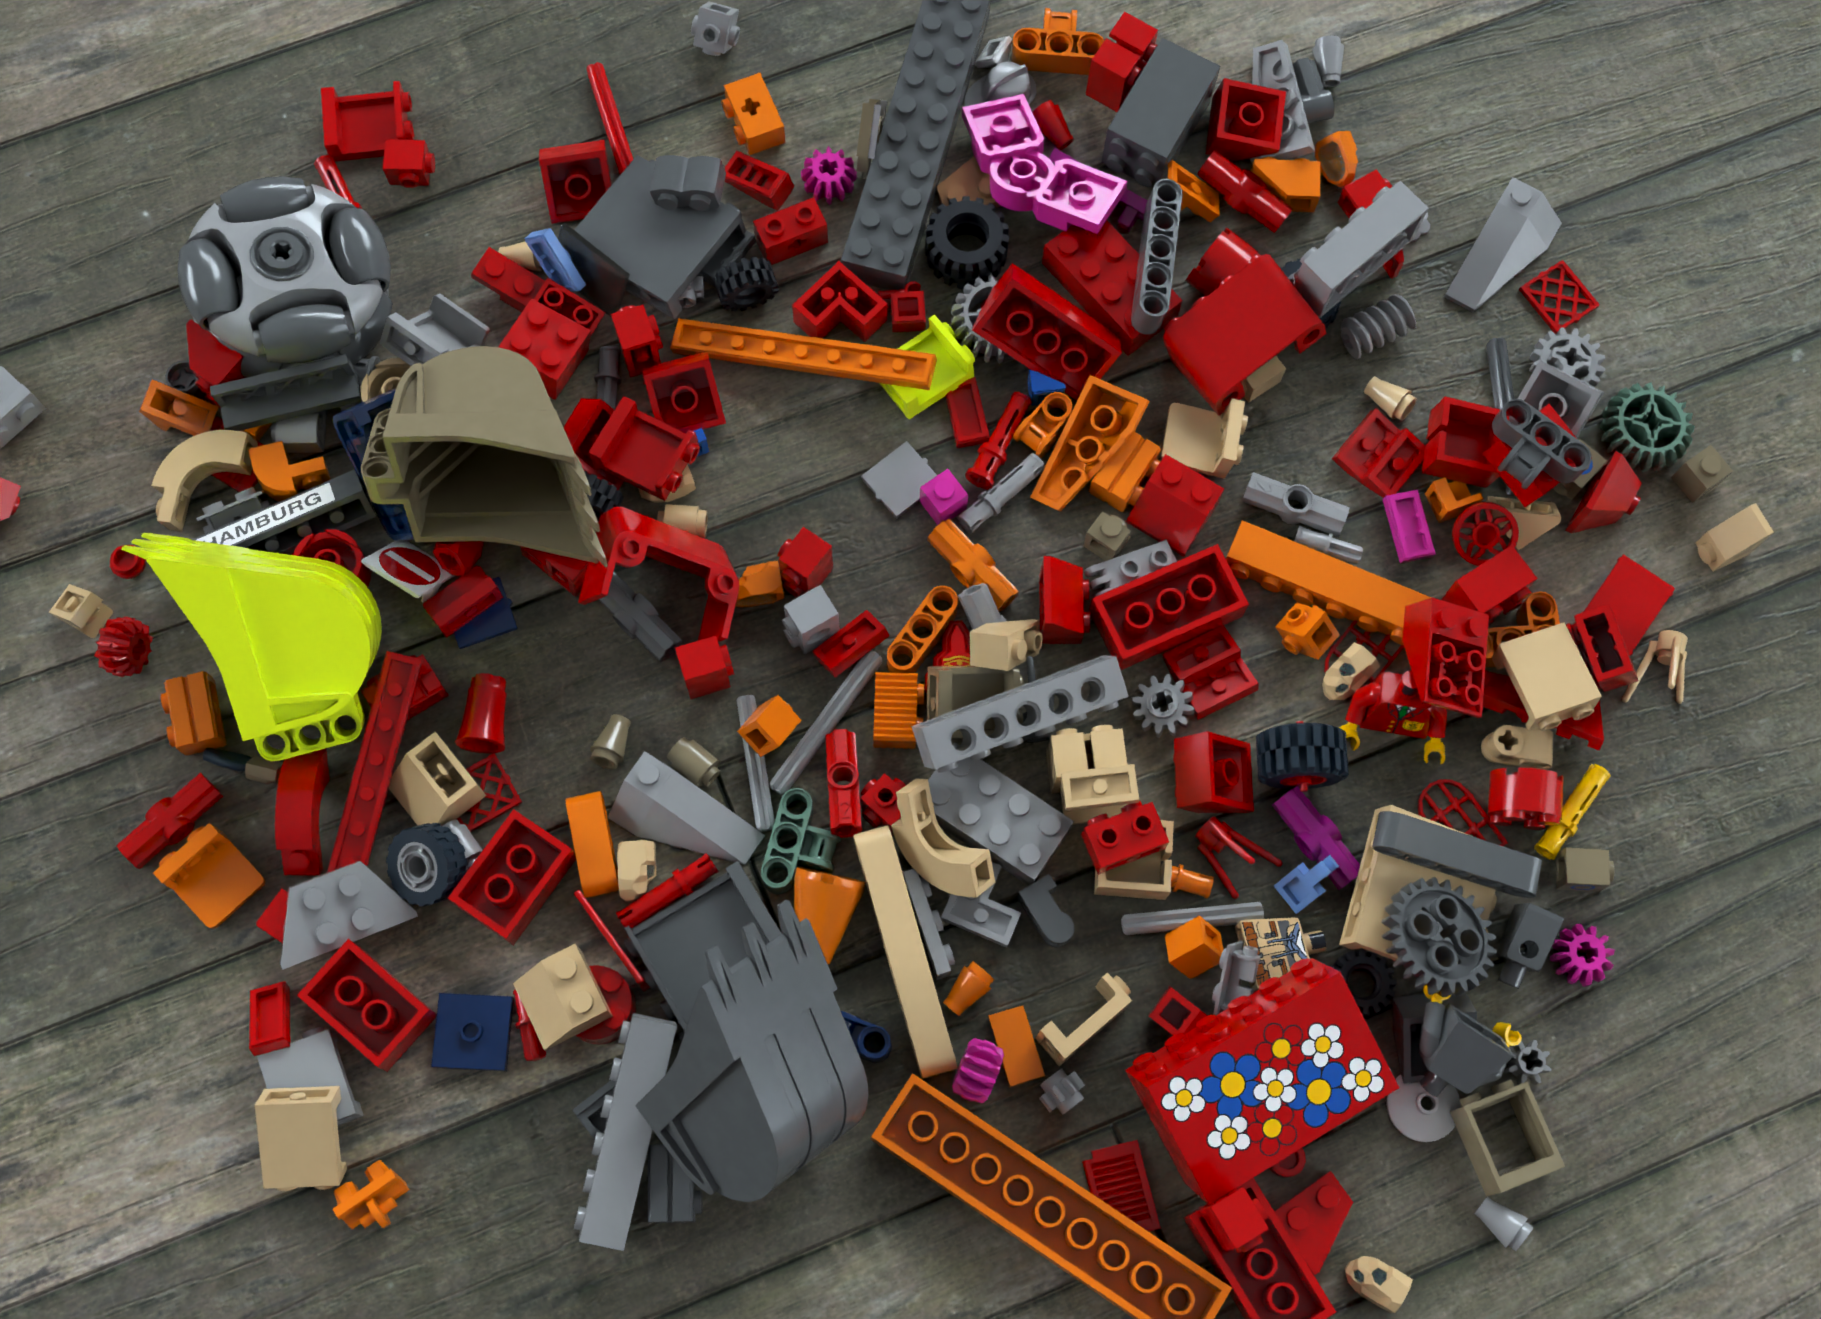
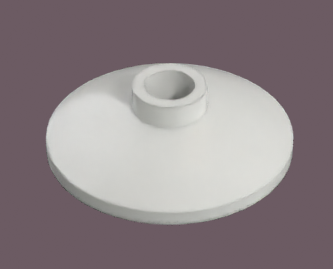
M1401 1074L1395 1079L1399 1089L1387 1095L1386 1105L1391 1122L1401 1134L1415 1141L1432 1142L1445 1137L1454 1129L1455 1123L1449 1111L1461 1107L1460 1098L1454 1086L1448 1084L1435 1097L1428 1093L1421 1086L1420 1082L1403 1083ZM1423 1097L1431 1099L1433 1103L1431 1110H1425L1421 1106V1099Z

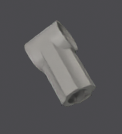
M987 584L973 585L958 595L972 627L970 631L986 623L1007 622L1000 615Z

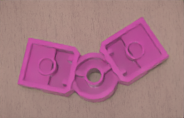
M1024 94L962 107V118L972 139L971 149L980 170L990 175V193L998 204L1014 211L1033 210L1038 221L1066 232L1071 224L1098 234L1126 192V180L1068 158L1055 161L1054 166L1052 161L1043 155L1044 137Z

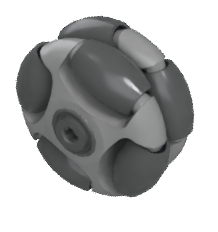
M284 176L265 177L250 180L229 189L220 195L222 204L216 205L214 203L203 214L193 228L187 243L179 251L178 284L188 311L202 329L209 331L220 343L229 349L235 350L244 356L241 363V374L245 378L344 354L348 356L353 365H356L359 360L366 358L381 339L387 316L391 314L393 304L389 298L388 291L391 274L390 256L386 242L377 224L365 210L356 208L342 196L314 184L305 187L304 181L301 178Z

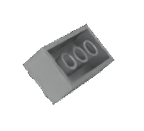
M1401 181L1390 189L1387 186L1381 189L1372 200L1373 203L1365 209L1362 206L1351 215L1348 220L1349 223L1341 229L1338 226L1327 235L1324 240L1325 243L1320 248L1312 247L1300 259L1302 265L1294 274L1296 279L1294 286L1319 318L1414 239L1429 208Z
M954 743V744H953V747H954V748H957V747L960 746V745H958L957 743ZM970 757L957 761L959 765L957 768L938 773L936 769L928 782L939 826L971 848L989 849L992 862L1001 865V868L1029 886L1036 882L1071 831L1074 821L981 759L971 760Z

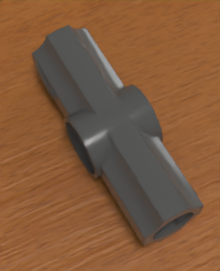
M613 571L608 595L598 600L613 614L614 620L632 639L636 637L660 663L669 660L676 653L675 648L683 644L682 640L659 618V613L642 594H636Z

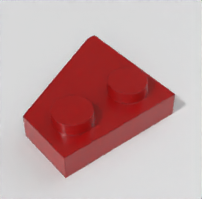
M1331 1171L1322 1175L1274 1210L1313 1275L1320 1272L1353 1204V1201Z

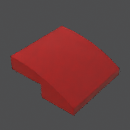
M1375 408L1366 415L1332 457V460L1350 476L1384 498L1385 496L1396 494L1423 461L1425 445L1407 428L1399 430Z
M1224 625L1163 654L1165 664L1175 683L1180 680L1184 681L1185 686L1181 693L1192 692L1193 699L1187 704L1194 707V715L1197 720L1259 689L1258 681L1241 658V649Z

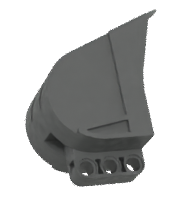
M784 900L777 905L782 934L766 945L754 922H750L742 927L746 958L732 967H728L717 945L705 951L710 981L700 987L677 1057L667 1074L635 1105L682 1170L696 1185L710 1195L718 1192L727 1198L742 1202H751L763 1198L855 1127L864 1116L868 1103V1084L865 1070L833 994L838 988L811 923L807 918L799 922L789 900Z

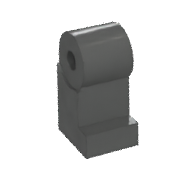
M1050 874L1019 891L1017 899L1046 944L1052 947H1062L1070 941L1074 933V922L1068 914L1061 912L1051 896V893L1055 892L1057 885Z

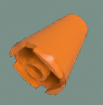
M796 867L794 874V911L799 922L805 918L809 920L826 962L830 964L864 893L866 882L841 875L828 874V872Z

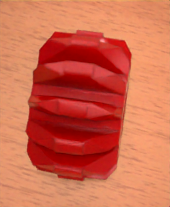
M124 616L123 618L108 619L105 628L99 629L100 638L95 642L98 644V650L95 652L94 657L99 659V668L120 677H131L133 674H140L143 665H148V655L152 652L150 643L153 637L149 635V626L131 617Z

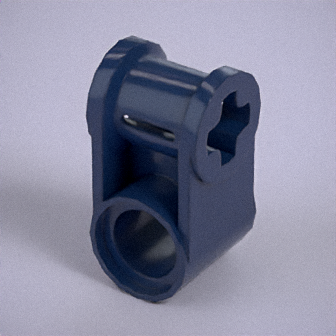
M841 1011L860 1059L872 1063L883 1062L887 1059L892 1050L891 1039L887 1031L880 1026ZM874 1035L880 1036L885 1040L884 1048L878 1053H870L865 1049L866 1040Z

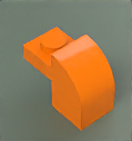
M283 441L248 449L253 471L262 489L269 497L278 502L298 494V490H308L331 480L323 456L291 464Z

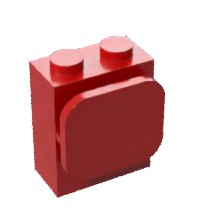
M1606 604L1574 615L1576 624L1571 625L1567 623L1566 626L1597 688H1602L1604 692L1638 682L1637 674L1610 605Z

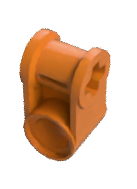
M1054 392L1047 395L1032 414L1027 416L1018 426L1013 439L1016 442L1021 440L1034 450L1039 458L1045 456L1061 435L1072 412L1071 399L1062 392ZM1052 408H1060L1065 414L1060 417H1054L1048 411Z

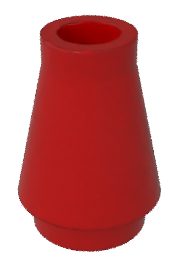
M1052 100L1042 103L1032 112L1042 134L1059 151L1068 147L1075 140L1069 131L1059 105H1054Z

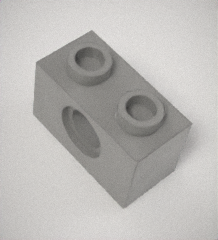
M821 585L784 605L785 618L782 619L786 628L784 633L793 648L799 646L804 655L817 648L840 630L839 613Z

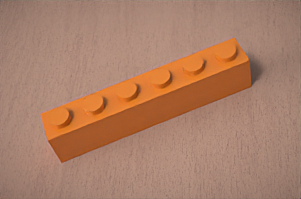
M1243 520L1226 556V561L1235 577L1240 579L1250 578L1261 583V586L1268 591H1281L1293 596V599L1298 603L1307 606L1313 604L1323 608L1328 615L1334 618L1358 621L1357 625L1363 630L1369 632L1379 631L1386 635L1390 634V639L1400 645H1404L1402 638L1405 606L1432 598Z

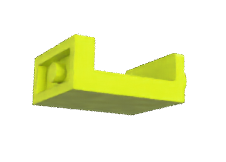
M933 315L929 318V328L897 348L936 355L937 362L930 390L879 384L910 420L945 397L948 392L954 391L960 384L973 378L975 357L966 345L961 346L957 342L951 326L947 322L941 323L936 315Z

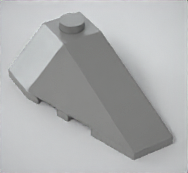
M645 751L624 779L608 815L609 820L637 838L657 841L679 849L684 848L703 854L707 853L710 857L733 863L738 861L740 865L746 866L766 837L762 832L678 772Z

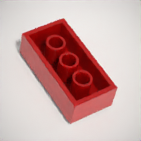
M1107 220L1098 234L1072 224L1067 232L1062 231L1044 245L1042 264L1092 318L1120 336L1121 349L1129 356L1163 330L1170 320L1178 317L1183 300L1171 289L1169 309L1159 330L1153 334L1138 332L1131 323L1139 259L1138 252Z
M1216 544L1092 598L1089 612L1110 655L1117 657L1120 670H1123L1203 635L1221 625L1243 617L1249 603L1219 545Z
M1254 1178L1236 1189L1244 1187L1251 1200L1257 1198L1268 1214V1219L1265 1220V1223L1269 1229L1260 1234L1264 1241L1245 1253L1242 1251L1237 1254L1236 1250L1224 1251L1200 1212L1201 1209L1209 1205L1208 1203L1183 1217L1220 1280L1232 1287L1229 1294L1244 1319H1327L1336 1313V1310Z

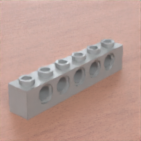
M1103 655L911 727L924 767L937 769L938 773L957 768L959 766L957 761L970 757L971 760L987 757L991 754L990 749L1002 745L1003 748H1009L1024 742L1022 737L1034 733L1035 736H1041L1056 730L1054 725L1066 721L1067 724L1082 721L1087 718L1086 713L1098 709V712H1104L1119 706V700L1127 698L1129 695L1117 657ZM1087 682L1090 686V694L1084 700L1081 696V687ZM1053 694H1056L1059 699V705L1052 712L1049 708V699ZM1024 706L1027 710V718L1020 724L1016 715L1018 709ZM989 718H992L995 722V730L990 736H987L984 731V724ZM956 730H960L963 735V741L959 747L954 748L951 743V737Z

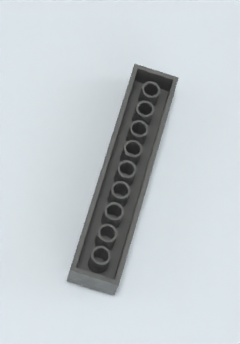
M991 0L922 1L875 150V157L872 160L841 258V263L866 285L886 290L905 289L906 284L909 282L936 194V187L940 181L989 20Z

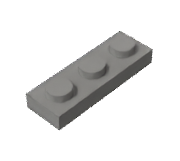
M914 869L903 872V877L936 980L951 975L950 966L955 964V960L949 943L943 945L938 932L944 930L938 910L931 911L927 897L932 896L929 882L923 877H919V874Z

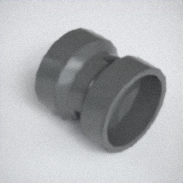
M177 361L167 369L165 379L168 386L201 400L206 398L207 394L195 384L198 379L191 371L189 361Z

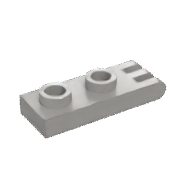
M1167 540L1095 564L1086 568L1084 572L1087 578L1100 574L1101 577L1090 582L1093 590L1106 587L1105 590L1096 594V596H1099L1175 563L1177 560Z

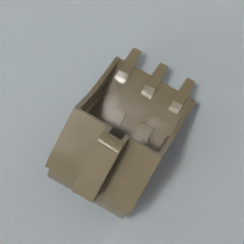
M467 347L443 353L423 364L415 363L404 373L395 390L391 408L381 411L374 419L361 464V474L368 496L372 502L376 504H403L415 542H498L593 563L600 561L605 567L608 566L606 556L595 530L597 532L600 531L599 524L587 497V494L589 496L592 495L589 482L579 458L574 453L557 411L552 405L540 374L527 358L514 351L499 347Z

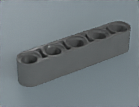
M1161 179L1155 183L1144 211L1131 314L1133 327L1142 334H1153L1159 330L1170 305L1183 195L1180 185L1171 179Z
M1381 811L1379 813L1372 845L1373 850L1510 895L1524 898L1536 897L1542 865L1541 859L1405 814L1392 811Z

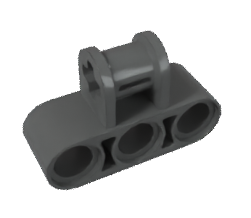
M1512 399L1506 402L1492 421L1494 434L1513 448L1498 466L1497 470L1500 472L1505 470L1522 483L1521 487L1524 490L1530 486L1542 470L1561 483H1571L1591 463L1592 455L1585 444L1521 399ZM1506 416L1514 417L1519 425L1510 423ZM1535 436L1543 438L1547 446L1539 444ZM1564 458L1571 459L1576 467L1569 466Z

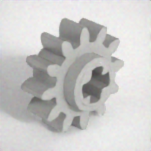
M1166 674L1164 682L1158 683L1157 678L1153 675L1150 678L1151 687L1147 688L1143 684L1138 685L1143 697L1137 696L1132 698L1133 705L1141 707V709L1134 711L1135 720L1145 718L1142 723V730L1144 732L1154 726L1158 738L1161 737L1163 729L1167 728L1172 736H1176L1175 725L1179 724L1181 727L1187 728L1188 722L1184 715H1193L1195 712L1193 706L1185 704L1192 701L1193 694L1192 692L1181 693L1185 686L1183 680L1172 685L1170 674ZM1166 700L1169 710L1161 712L1158 702Z

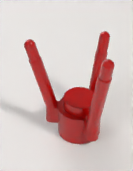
M1215 816L1210 818L1195 835L1201 842L1197 849L1207 858L1233 899H1237L1239 894L1212 853L1213 850L1219 854L1228 846L1249 864H1254L1255 859L1232 840L1234 839L1278 867L1283 865L1280 859L1233 830L1224 821L1221 823Z

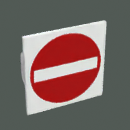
M407 540L394 541L361 560V563L413 597L419 598L422 596L421 602H425L436 595L441 584L455 576L442 569L437 559Z

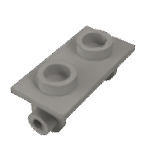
M251 487L235 494L234 496L237 501L224 506L222 501H218L202 508L204 515L196 519L197 521L206 519L208 525L203 527L206 534L234 522V518L237 516L243 518L271 506L268 500L261 501L259 496L266 494L264 490L256 492L255 488Z
M1240 940L1227 945V948L1223 950L1219 961V967L1222 969L1220 983L1215 986L1212 995V1002L1215 1004L1213 1014L1218 1015L1228 1009V1004L1232 1000L1240 996L1253 994L1254 989L1243 986L1241 983L1242 980L1251 983L1256 980L1260 956L1257 955L1258 948L1252 946L1243 947L1244 941Z

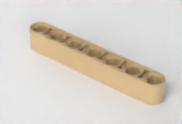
M886 825L854 834L855 847L921 1078L925 1079L957 1069L955 1055L889 826Z

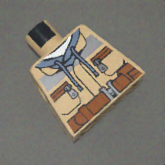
M1298 918L1247 919L1239 921L1235 926L1238 941H1244L1243 947L1252 946L1258 948L1257 955L1260 956L1256 980L1253 983L1249 982L1250 988L1254 989L1253 993L1259 990V985L1265 980L1281 977L1291 971L1290 967L1297 961L1309 958L1311 954L1326 951V941L1323 932L1318 930L1303 934Z

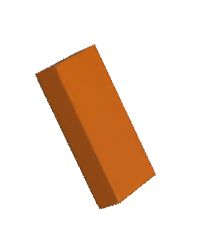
M1024 1006L989 1015L988 1020L996 1046L1002 1048L1004 1052L1002 1065L1009 1088L1045 1077Z

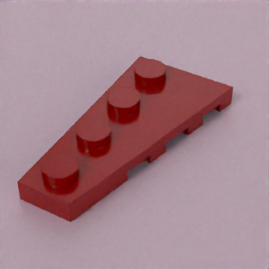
M1485 670L1483 707L1501 714L1507 710L1515 712L1522 719V722L1527 723L1529 716L1510 677ZM1600 700L1594 707V712L1591 715L1580 720H1574L1573 717L1561 720V724L1555 727L1557 728L1556 735L1570 740L1573 734L1588 740V747L1600 751L1604 742Z

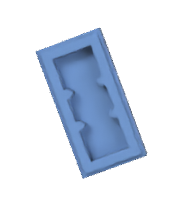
M551 228L531 232L524 238L548 278L571 292H578L586 286L583 278L572 263L570 254L562 247Z

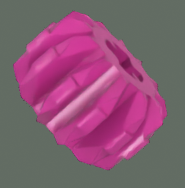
M828 146L826 153L822 154L815 149L813 158L806 157L804 169L801 171V179L805 182L804 189L807 194L813 193L816 202L825 197L826 202L830 205L832 198L836 197L843 202L845 193H852L854 190L853 182L857 179V171L854 169L852 158H845L842 149L834 154Z
M1582 924L1574 925L1572 931L1567 928L1559 932L1561 939L1554 940L1552 945L1558 953L1551 955L1549 959L1553 962H1560L1561 966L1556 969L1555 974L1561 975L1567 972V982L1569 984H1574L1579 980L1583 987L1591 985L1592 980L1597 982L1604 980L1605 974L1603 971H1609L1614 966L1606 958L1614 955L1615 950L1605 948L1603 945L1608 941L1609 936L1603 935L1597 938L1596 927L1591 926L1585 931ZM1579 950L1582 954L1586 953L1587 960L1584 957H1578L1577 951Z
M972 1039L968 1043L952 1085L953 1092L970 1102L984 1103L988 1100L1003 1062V1049L985 1039Z

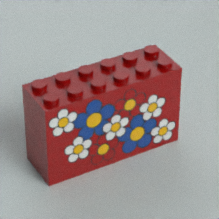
M1313 958L1299 960L1290 967L1291 971L1281 977L1265 980L1259 985L1258 991L1249 996H1240L1232 1000L1228 1004V1009L1218 1015L1212 1014L1200 1019L1196 1023V1028L1186 1034L1180 1033L1170 1037L1164 1043V1047L1154 1053L1148 1052L1138 1056L1133 1061V1065L1125 1070L1184 1183L1209 1205L1399 1089L1340 971Z

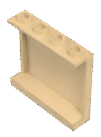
M1394 805L1375 809L1340 939V946L1351 950L1363 948L1396 961L1398 959L1396 953L1390 954L1386 952L1393 945L1392 941L1382 938L1383 934L1390 931V928L1382 924V920L1390 916L1385 911V907L1393 903L1391 897L1398 893L1401 888L1410 882L1414 883L1420 878L1428 881L1432 877H1436L1439 884L1448 879L1450 880L1451 890L1461 885L1463 887L1462 897L1466 899L1474 895L1475 898L1472 906L1475 909L1484 907L1485 910L1480 917L1482 920L1489 919V915L1495 908L1497 901L1495 889L1394 858L1372 849L1378 816L1381 811L1405 814L1457 832L1460 831Z

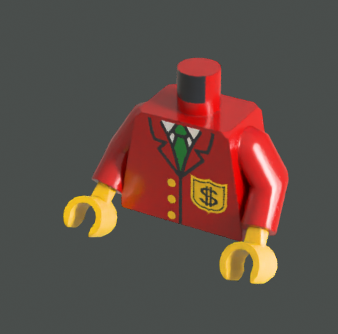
M1412 670L1406 671L1404 674L1383 672L1375 682L1355 691L1345 717L1348 723L1339 727L1346 732V738L1352 737L1350 743L1352 751H1355L1360 746L1357 726L1360 725L1359 728L1426 739L1429 736L1430 740L1424 745V761L1428 763V755L1431 752L1440 753V765L1444 763L1445 745L1441 742V738L1445 737L1447 709L1421 702Z

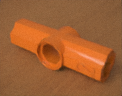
M950 519L942 521L928 536L927 541L950 564L952 573L966 588L981 583L987 584L999 612L1007 608L1018 596L1019 591L996 568V563L988 551L978 543L973 544Z

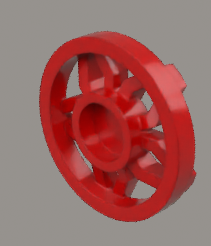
M1479 502L1466 508L1458 516L1452 529L1453 544L1459 555L1467 562L1477 566L1489 560L1478 559L1485 553L1486 549L1497 555L1501 551L1493 547L1498 542L1502 550L1511 545L1515 548L1519 537V528L1514 516L1505 507L1493 502ZM1484 509L1486 519L1480 521V511ZM1490 509L1500 511L1506 516L1496 517L1492 521L1493 516ZM1474 513L1473 519L1476 524L1464 522L1468 516ZM1509 521L1501 529L1498 528L1497 525L1499 523ZM1471 528V533L1465 534L1460 529ZM1512 529L1511 539L1507 546L1500 535H1505ZM1459 537L1467 541L1471 540L1467 544L1466 553L1460 545ZM1477 545L1479 549L1471 556L1473 546Z

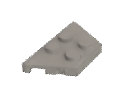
M361 861L289 887L282 954L280 957L281 969L284 970L337 949L347 939L355 942L418 917V914Z

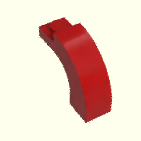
M327 748L284 759L276 794L275 840L276 850H281L284 875H320L323 870L319 813L322 795L330 780Z

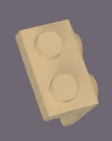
M1232 398L1224 413L1220 416L1213 411L1180 403H1172L1168 409L1160 460L1167 454L1196 472L1225 479L1233 465H1239L1242 458L1243 445L1239 444L1240 435L1244 434L1248 422V416L1243 415L1245 401Z

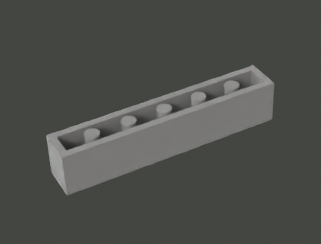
M632 1013L630 1022L623 1020L618 1043L625 1044L622 1058L614 1057L609 1080L616 1081L613 1096L605 1095L600 1116L607 1118L604 1133L596 1132L592 1154L598 1155L595 1170H587L583 1186V1192L589 1193L586 1208L578 1207L574 1229L580 1230L579 1242L624 1251L653 1130L635 1105L666 1075L677 1028L676 1022Z

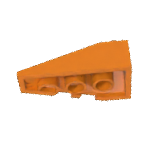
M1090 375L1030 498L1061 512L1134 434L1150 401Z

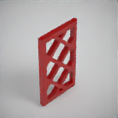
M580 890L575 891L574 895L637 984L645 992L650 987Z

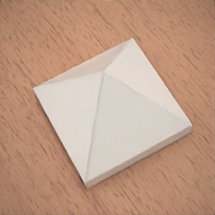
M1005 36L989 40L976 60L975 66L977 68H991L999 63L1008 62L1012 38Z

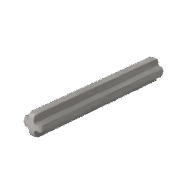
M754 695L740 696L736 700L740 727L757 709ZM742 738L756 829L760 832L771 831L775 820L765 756L760 757Z
M1260 902L1136 913L1124 915L1121 919V925L1125 935L1172 931L1200 915L1213 927L1237 925L1241 920L1264 919V911Z

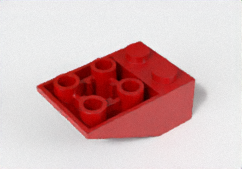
M1433 597L1405 606L1402 640L1421 702L1476 718L1482 717L1489 623L1488 614Z

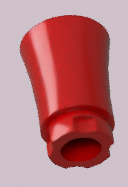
M480 673L472 677L462 723L455 741L459 748L470 752L486 754L500 753L505 750L504 720L507 693L505 692L506 680L503 677L489 673Z

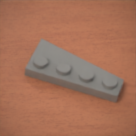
M1283 40L1253 48L1252 84L1286 91L1279 152L1250 158V162L1253 164L1254 159H1261L1263 157L1287 160L1315 152L1288 45Z

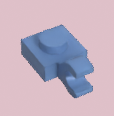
M1331 855L1319 862L1311 870L1304 863H1301L1276 883L1274 887L1295 914H1297L1326 891L1319 882L1336 870L1339 865Z

